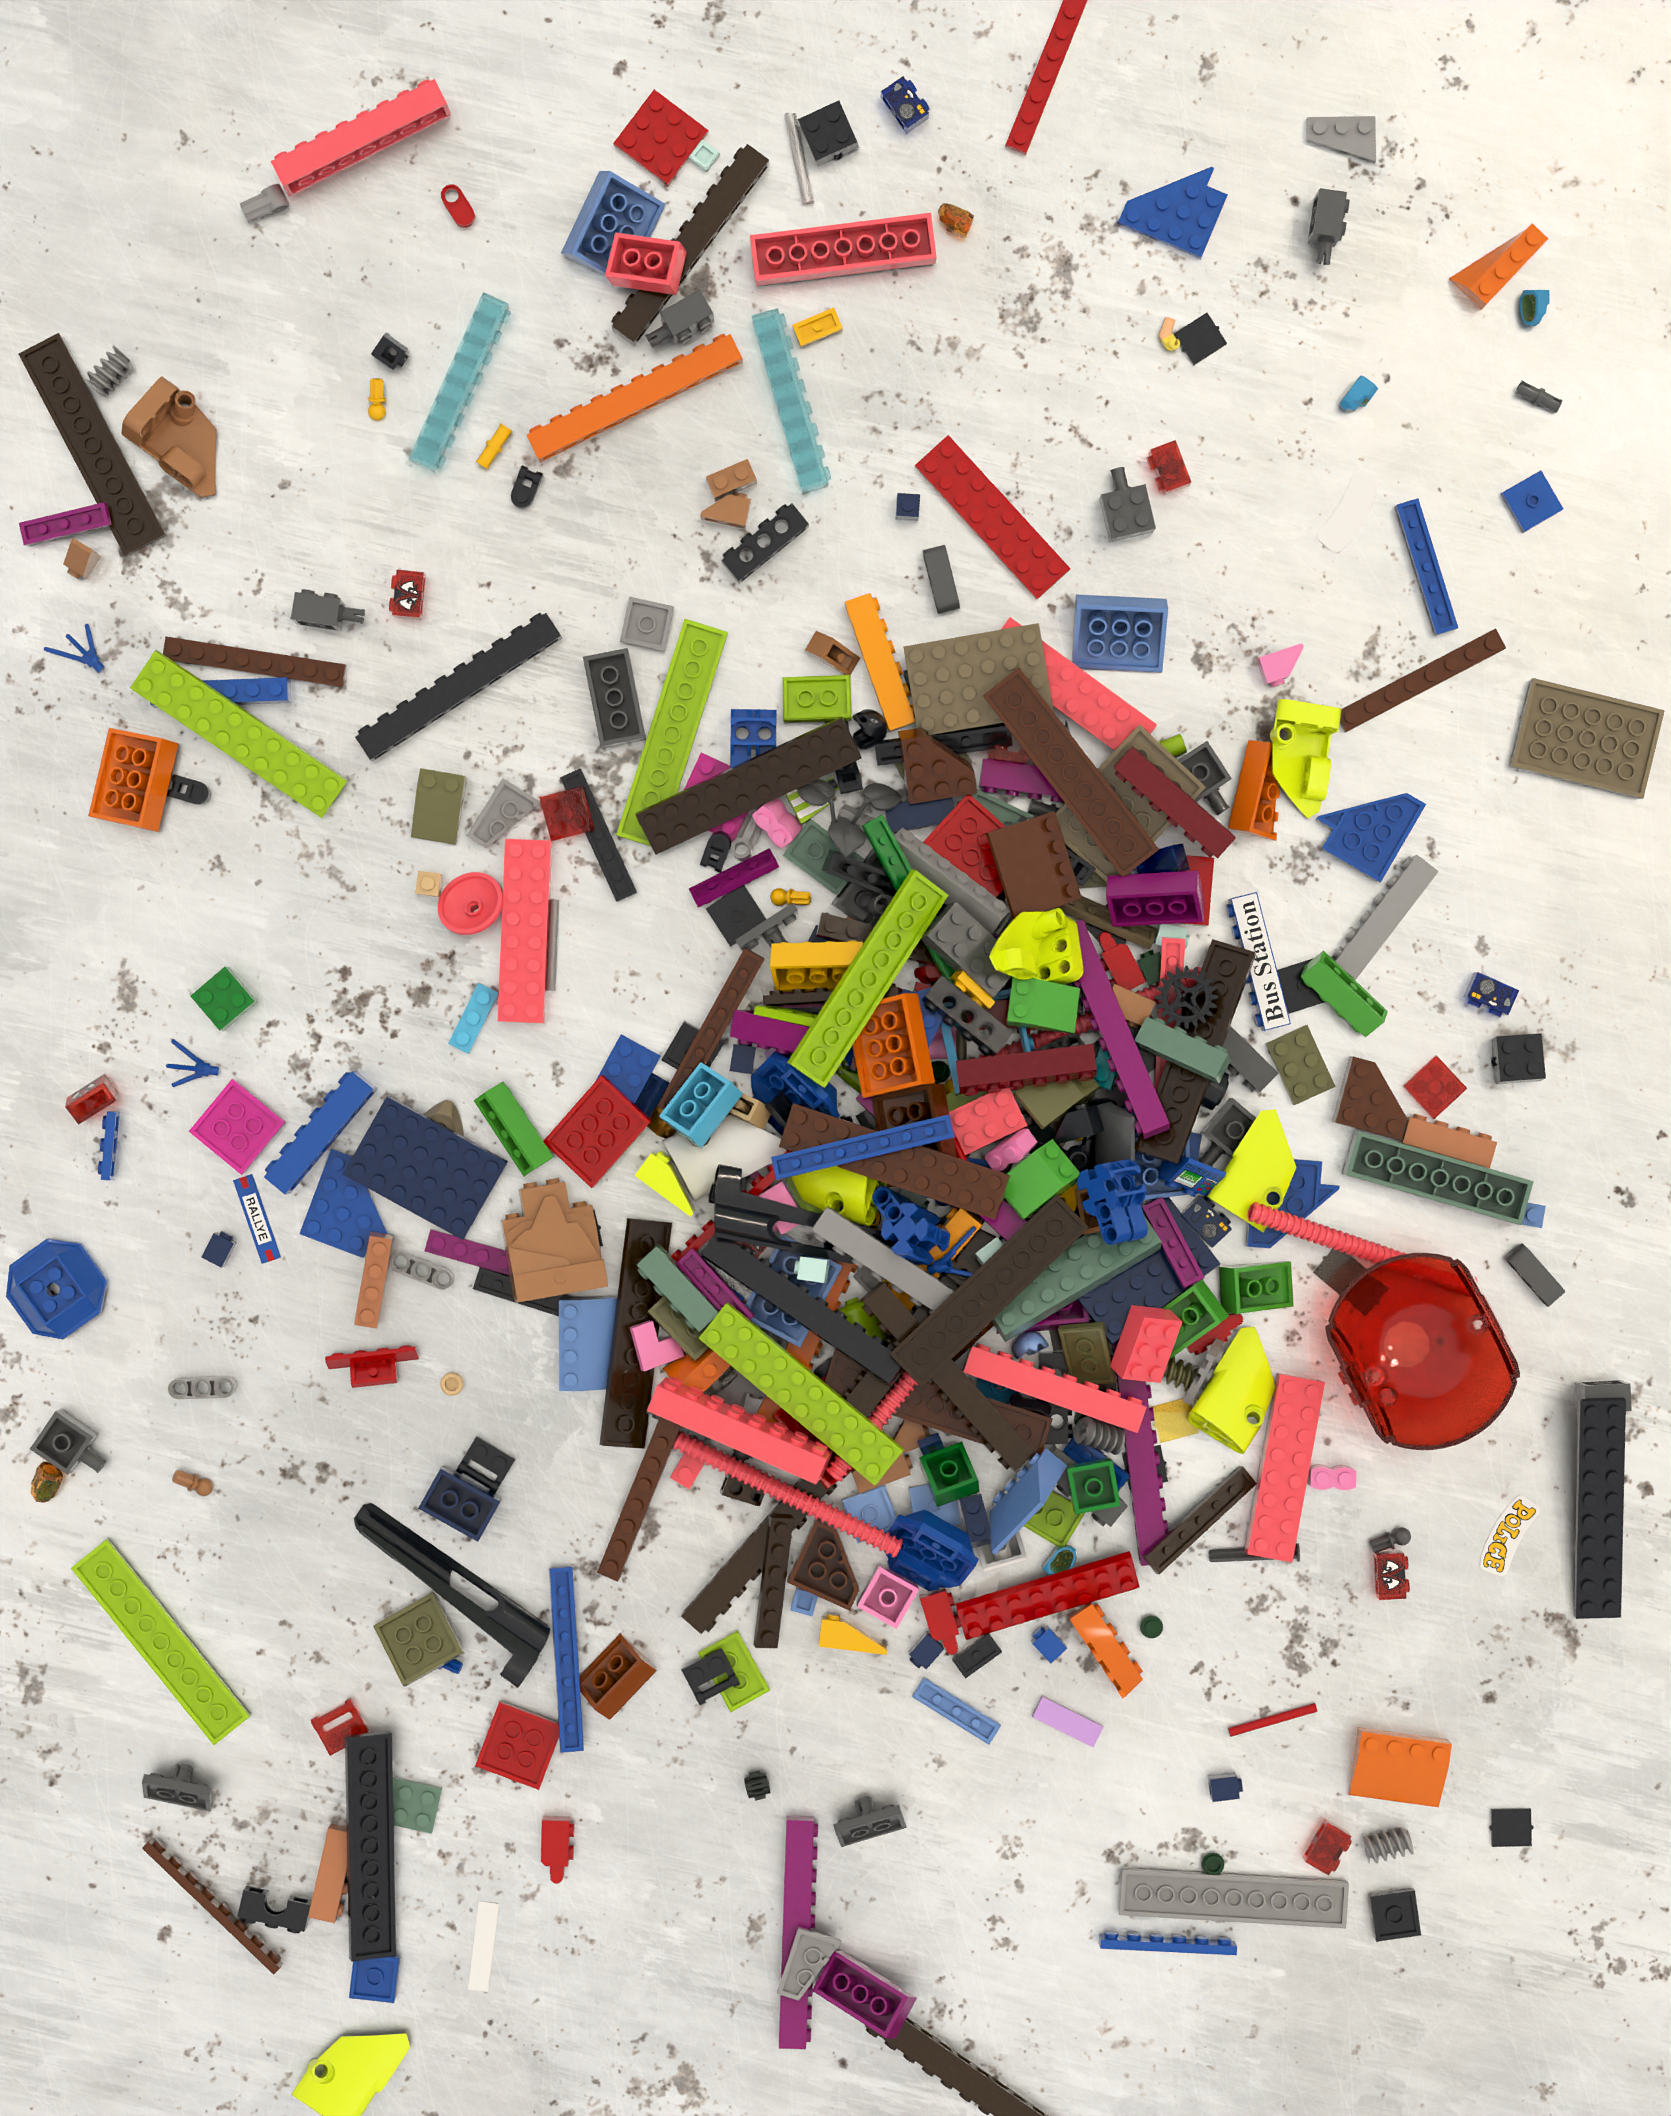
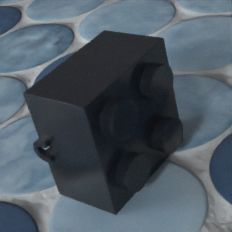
M839 100L798 119L817 166L833 159L835 161L840 160L844 154L859 148Z
M1542 1033L1497 1036L1492 1039L1493 1057H1491V1066H1494L1496 1084L1536 1082L1546 1079Z

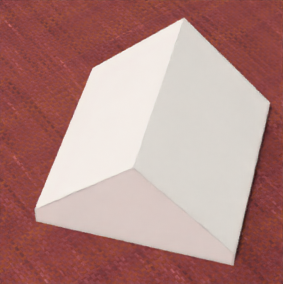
M1019 1531L996 1555L992 1553L991 1544L977 1547L984 1572L1028 1559Z

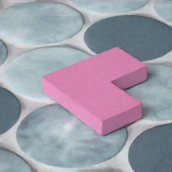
M649 1320L630 1327L641 1371H647L684 1357L683 1349L670 1336L658 1340L653 1321Z

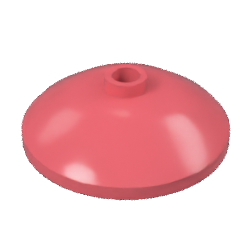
M471 872L458 876L444 888L438 901L439 918L443 925L453 933L459 935L479 933L488 928L498 918L504 901L502 889L493 877L485 873Z

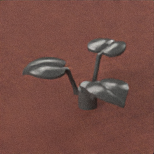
M817 779L796 789L801 799L810 805L823 806L827 802L829 803L831 825L828 829V835L836 848L846 858L866 841L865 832L858 826H855L865 807L871 803V806L876 810H890L897 806L902 799V796L896 790L885 784H869L863 791V795L867 800L863 802L851 822L845 817H840L836 820L834 801L831 799L836 791L827 781Z

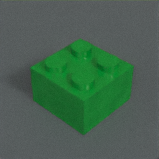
M226 966L190 996L219 1031H225L258 1003L257 999L234 972Z
M962 1442L919 1457L921 1470L937 1507L980 1492L978 1478Z
M1111 1458L1069 1465L1065 1468L1075 1514L1121 1506L1113 1460Z

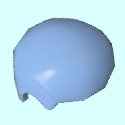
M1029 1331L1021 1334L1012 1346V1352L1016 1359H1022L1025 1353L1031 1356L1047 1348L1049 1344L1039 1332Z

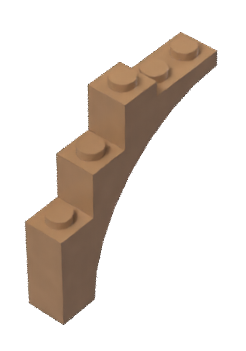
M903 1419L893 1440L905 1450L877 1485L874 1486L858 1471L852 1470L859 1494L911 1475L909 1469L913 1468L909 1455L904 1456L903 1453L919 1448L917 1441L930 1436L927 1426Z

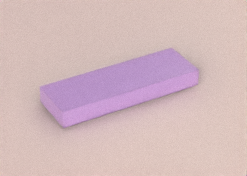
M1044 1696L1041 1697L1032 1715L1033 1718L1091 1747H1094L1103 1729L1102 1725Z

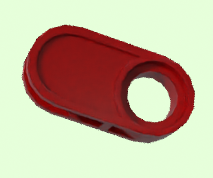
M454 184L446 185L441 191L443 204L459 227H470L475 221L473 208L458 186ZM448 191H456L458 199L454 202L447 201L445 197Z

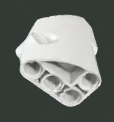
M727 1115L702 1148L680 1133L663 1140L665 1148L694 1201L710 1193L718 1164L742 1168V1179L771 1164V1157L782 1155L786 1152V1149L779 1147L781 1138L733 1115Z

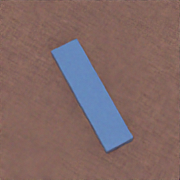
M923 1677L912 1695L914 1699L990 1745L1001 1727V1724L926 1677Z

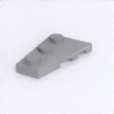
M1375 116L1307 117V142L1331 150L1335 149L1348 153L1347 155L1357 156L1372 163L1376 162Z

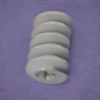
M114 345L112 348L115 354L106 352L109 360L101 358L102 367L94 365L96 374L88 371L87 374L90 380L84 379L97 393L104 397L107 396L104 388L113 389L111 381L119 383L117 375L126 376L123 368L132 370L129 363L130 360Z
M1087 1416L1081 1418L1074 1428V1440L1078 1444L1081 1443L1084 1446L1096 1448L1100 1451L1103 1450L1107 1453L1111 1452L1113 1455L1119 1454L1123 1449L1125 1433L1121 1427Z
M1403 1827L1398 1828V1835L1394 1829H1390L1389 1837L1385 1831L1381 1832L1380 1839L1375 1833L1372 1834V1841L1368 1836L1363 1837V1845L1369 1864L1370 1858H1373L1375 1863H1378L1379 1856H1382L1384 1861H1387L1389 1853L1393 1859H1396L1397 1851L1400 1852L1402 1857H1405V1849H1408L1411 1855L1414 1854L1410 1834Z

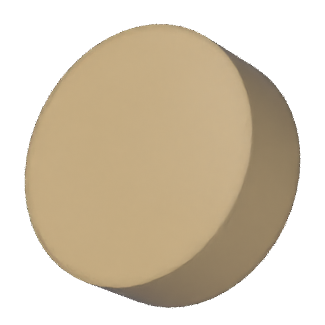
M450 1372L443 1376L440 1386L445 1394L453 1396L461 1392L464 1381L458 1373Z

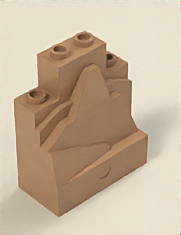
M559 1178L546 1180V1185L537 1186V1182L523 1184L524 1188L518 1189L523 1216L519 1217V1213L505 1215L506 1219L501 1220L514 1301L523 1302L608 1287L593 1206L587 1205L586 1201L573 1203V1208H570L566 1183L560 1182Z

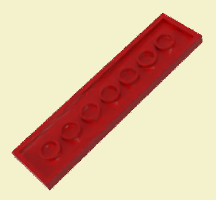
M949 435L915 464L914 467L1036 600L1071 569Z
M1128 1551L959 1602L955 1605L965 1639L968 1640L1140 1587L1132 1555Z

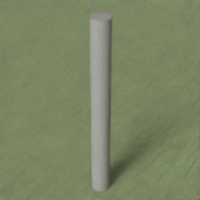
M550 900L546 990L555 991L559 900Z

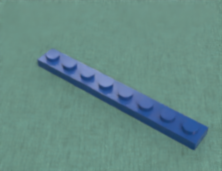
M944 1115L774 1156L771 1159L776 1180L956 1137L951 1115Z
M549 1568L560 1752L584 1751L573 1568Z

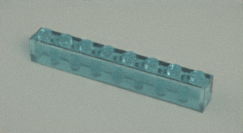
M484 292L482 293L409 456V460L412 463L434 473L437 472L438 468L442 469L446 461V456H444L447 447H452L456 438L453 435L456 427L460 428L464 421L465 415H463V411L473 401L474 394H472L475 385L479 386L482 381L483 373L481 371L484 364L488 366L493 353L490 351L493 344L497 345L501 338L502 332H500L502 324H507L510 318L511 311H509L508 303Z
M776 308L752 315V323L801 492L804 494L828 487V480H831L828 466L824 467L822 463V458H825L822 444L817 445L815 437L819 436L816 423H811L809 415L812 414L810 402H805L803 393L806 392L803 379L798 380L796 371H799L800 368L797 358H792L790 349H793L790 335H785L784 327H787L784 313L779 314V310Z

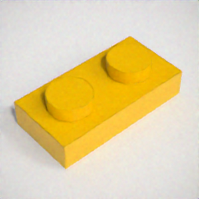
M834 307L792 325L800 347L843 330Z
M955 971L950 977L957 988L983 1009H990L995 1003L964 971Z

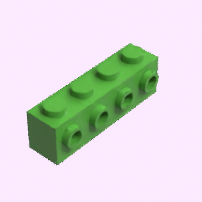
M1324 950L1304 966L1301 974L1304 983L1308 987H1312L1324 1002H1328L1340 1017L1345 1018L1356 1032L1361 1033L1366 1038L1385 1022L1388 1011Z
M504 1081L474 1100L523 1177L553 1158L549 1148L544 1144L536 1128L531 1124L524 1110L519 1106Z

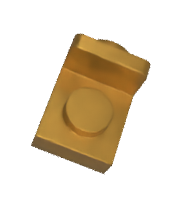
M657 1104L650 1117L652 1122L648 1127L657 1136L667 1139L674 1135L676 1131L659 1117L663 1109L659 1108Z

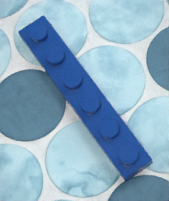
M1419 498L1397 504L1395 507L1435 636L1456 630L1459 627Z
M1109 1931L1105 1932L1104 1935L1099 1934L1098 1942L1100 1949L1237 1955V1945L1235 1941L1228 1937L1209 1940V1937L1206 1936L1186 1939L1184 1935H1173V1938H1164L1161 1934H1150V1937H1141L1139 1933H1127V1936H1120L1117 1932Z

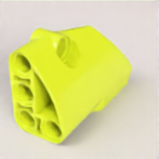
M1278 699L1274 728L1270 733L1272 741V774L1285 794L1308 819L1320 812L1321 801H1324L1327 796L1331 770V759L1328 758L1331 735L1339 730L1342 709L1295 700ZM1281 729L1287 733L1286 740H1282L1279 736Z
M1060 908L1046 912H1021L1000 935L989 955L995 970L1021 980L1035 978L1065 985L1079 980L1083 974L1077 923L1075 920L1065 916Z
M837 1166L791 1177L803 1201L823 1211L826 1206H829L851 1222L866 1226L872 1225L878 1211L872 1200L873 1192L880 1186L886 1187L887 1184Z
M407 2034L340 2036L318 2059H313L308 2063L306 2073L291 2095L321 2116H362L375 2094L382 2091L410 2049ZM322 2064L324 2071L321 2075L316 2076L315 2068Z

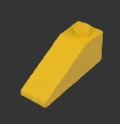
M828 1613L827 1617L822 1616L819 1647L887 1655L886 1646L847 1620L841 1619L840 1615Z

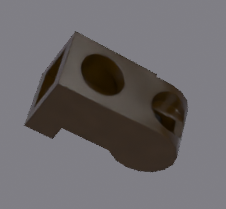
M730 1474L725 1475L720 1489L721 1495L755 1506L761 1505L765 1495L762 1490L757 1491L756 1487L751 1488L750 1484L747 1483L745 1485L744 1481L741 1480L739 1482L737 1481L738 1478L734 1477L733 1479Z

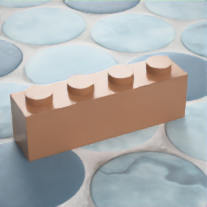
M1414 1114L1413 1118L1407 1117L1402 1140L1399 1143L1490 1168L1497 1142L1491 1140L1492 1136L1479 1133L1478 1136L1471 1135L1469 1129L1457 1126L1456 1130L1448 1128V1123L1435 1120V1124L1426 1122L1427 1117Z
M370 1231L354 1325L377 1329L393 1235Z
M330 1824L308 1918L335 1923L338 1917H342L345 1904L341 1903L342 1896L347 1895L348 1881H346L347 1827Z

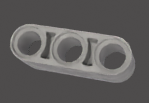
M397 1252L390 1258L389 1263L393 1271L434 1288L444 1290L449 1288L454 1282V1274L451 1270L407 1252ZM398 1256H403L406 1259L407 1264L405 1268H398L396 1266L395 1259ZM419 1264L425 1265L428 1269V1274L425 1277L419 1276L416 1272ZM439 1273H446L449 1276L447 1285H441L438 1282L437 1277Z
M231 1376L179 1377L168 1385V1393L174 1399L226 1398L237 1390V1382ZM201 1381L208 1385V1391L205 1394L199 1392L197 1388L198 1383ZM222 1381L230 1383L231 1390L229 1393L221 1390L220 1384ZM177 1382L184 1384L185 1392L183 1394H178L175 1391V1384Z

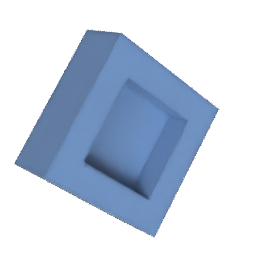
M1527 1203L1521 1225L1542 1228L1546 1206Z
M796 1587L790 1610L813 1616L818 1596Z

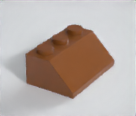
M620 1633L579 1676L580 1692L595 1711L610 1720L657 1670L646 1656Z

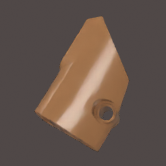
M161 376L125 416L121 435L157 460L160 467L167 474L200 498L215 496L217 429L197 407L195 396L191 392L180 391L177 386ZM181 403H186V404H188L189 406L183 407V406H181L180 404H181Z

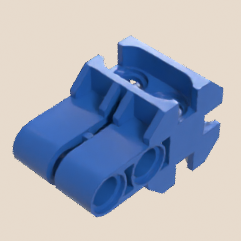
M731 709L730 768L751 759V750H756V756L776 747L777 710ZM739 728H745L748 730L749 735L745 739H739L736 736V731ZM762 728H768L772 734L769 739L764 740L759 737L758 733Z
M1131 1159L1099 1164L1094 1166L1095 1169L1081 1171L1076 1183L1078 1190L1081 1191L1087 1188L1090 1199L1083 1201L1082 1204L1085 1211L1092 1216H1096L1104 1242L1108 1245H1114L1145 1238L1148 1227L1141 1204L1144 1202L1147 1190L1145 1184L1136 1187L1133 1177L1141 1173L1140 1166Z
M885 1186L875 1189L872 1200L885 1218L882 1224L881 1235L886 1241L889 1239L896 1243L891 1247L896 1255L917 1265H930L934 1258L929 1251L935 1245L942 1252L949 1247L950 1233L946 1228L942 1229L936 1226L940 1221L936 1214L914 1204L909 1198Z

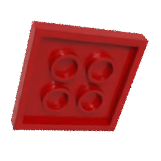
M654 89L614 141L613 145L665 185L669 186L687 162L693 150L709 133V130Z
M499 1701L475 1766L539 1790L559 1738L558 1722Z

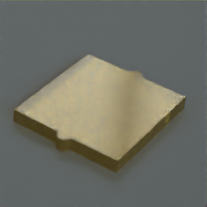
M1184 1398L1151 1406L1153 1407L1155 1419L1153 1426L1157 1428L1160 1443L1199 1433L1198 1429L1187 1420L1192 1410V1404L1190 1406L1183 1402Z

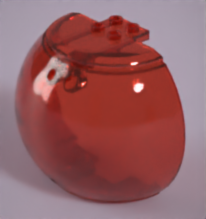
M1409 1253L1391 1257L1374 1264L1358 1275L1345 1288L1331 1311L1328 1319L1329 1324L1325 1326L1328 1342L1341 1365L1339 1366L1341 1371L1338 1372L1342 1383L1344 1385L1348 1384L1352 1392L1349 1393L1353 1404L1355 1406L1359 1405L1360 1408L1364 1409L1375 1433L1386 1444L1391 1442L1392 1445L1412 1450H1436L1455 1446L1473 1438L1490 1426L1502 1413L1514 1393L1518 1382L1517 1378L1520 1377L1517 1357L1500 1321L1476 1278L1458 1258L1454 1260L1452 1257L1433 1253ZM1477 1320L1483 1323L1480 1329L1475 1326ZM1378 1372L1380 1377H1378V1380H1375L1373 1374Z

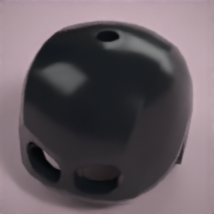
M864 709L852 716V719L858 722L861 729L853 734V740L860 750H868L875 746L874 741L884 740L887 734V725L880 713L872 709Z

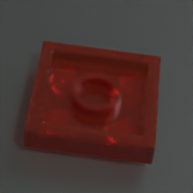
M583 786L539 797L551 841L594 830Z
M1437 1055L1429 1060L1402 1086L1432 1119L1441 1114L1467 1089Z

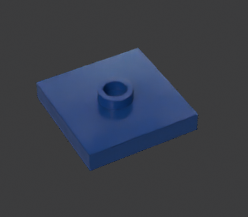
M1542 470L1501 493L1523 533L1564 509Z
M400 1956L353 1961L349 1998L394 2003Z

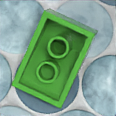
M1012 977L1006 1025L1075 1034L1080 988L1035 978L1021 980Z
M1052 1139L1007 1173L1011 1176L1004 1198L1021 1219L1024 1220L1045 1206L1056 1194L1059 1196L1073 1187L1078 1180L1080 1172Z
M1291 1261L1219 1267L1221 1305L1227 1313L1241 1314L1294 1306Z
M1203 1280L1194 1284L1162 1308L1170 1309L1182 1321L1169 1359L1229 1317Z

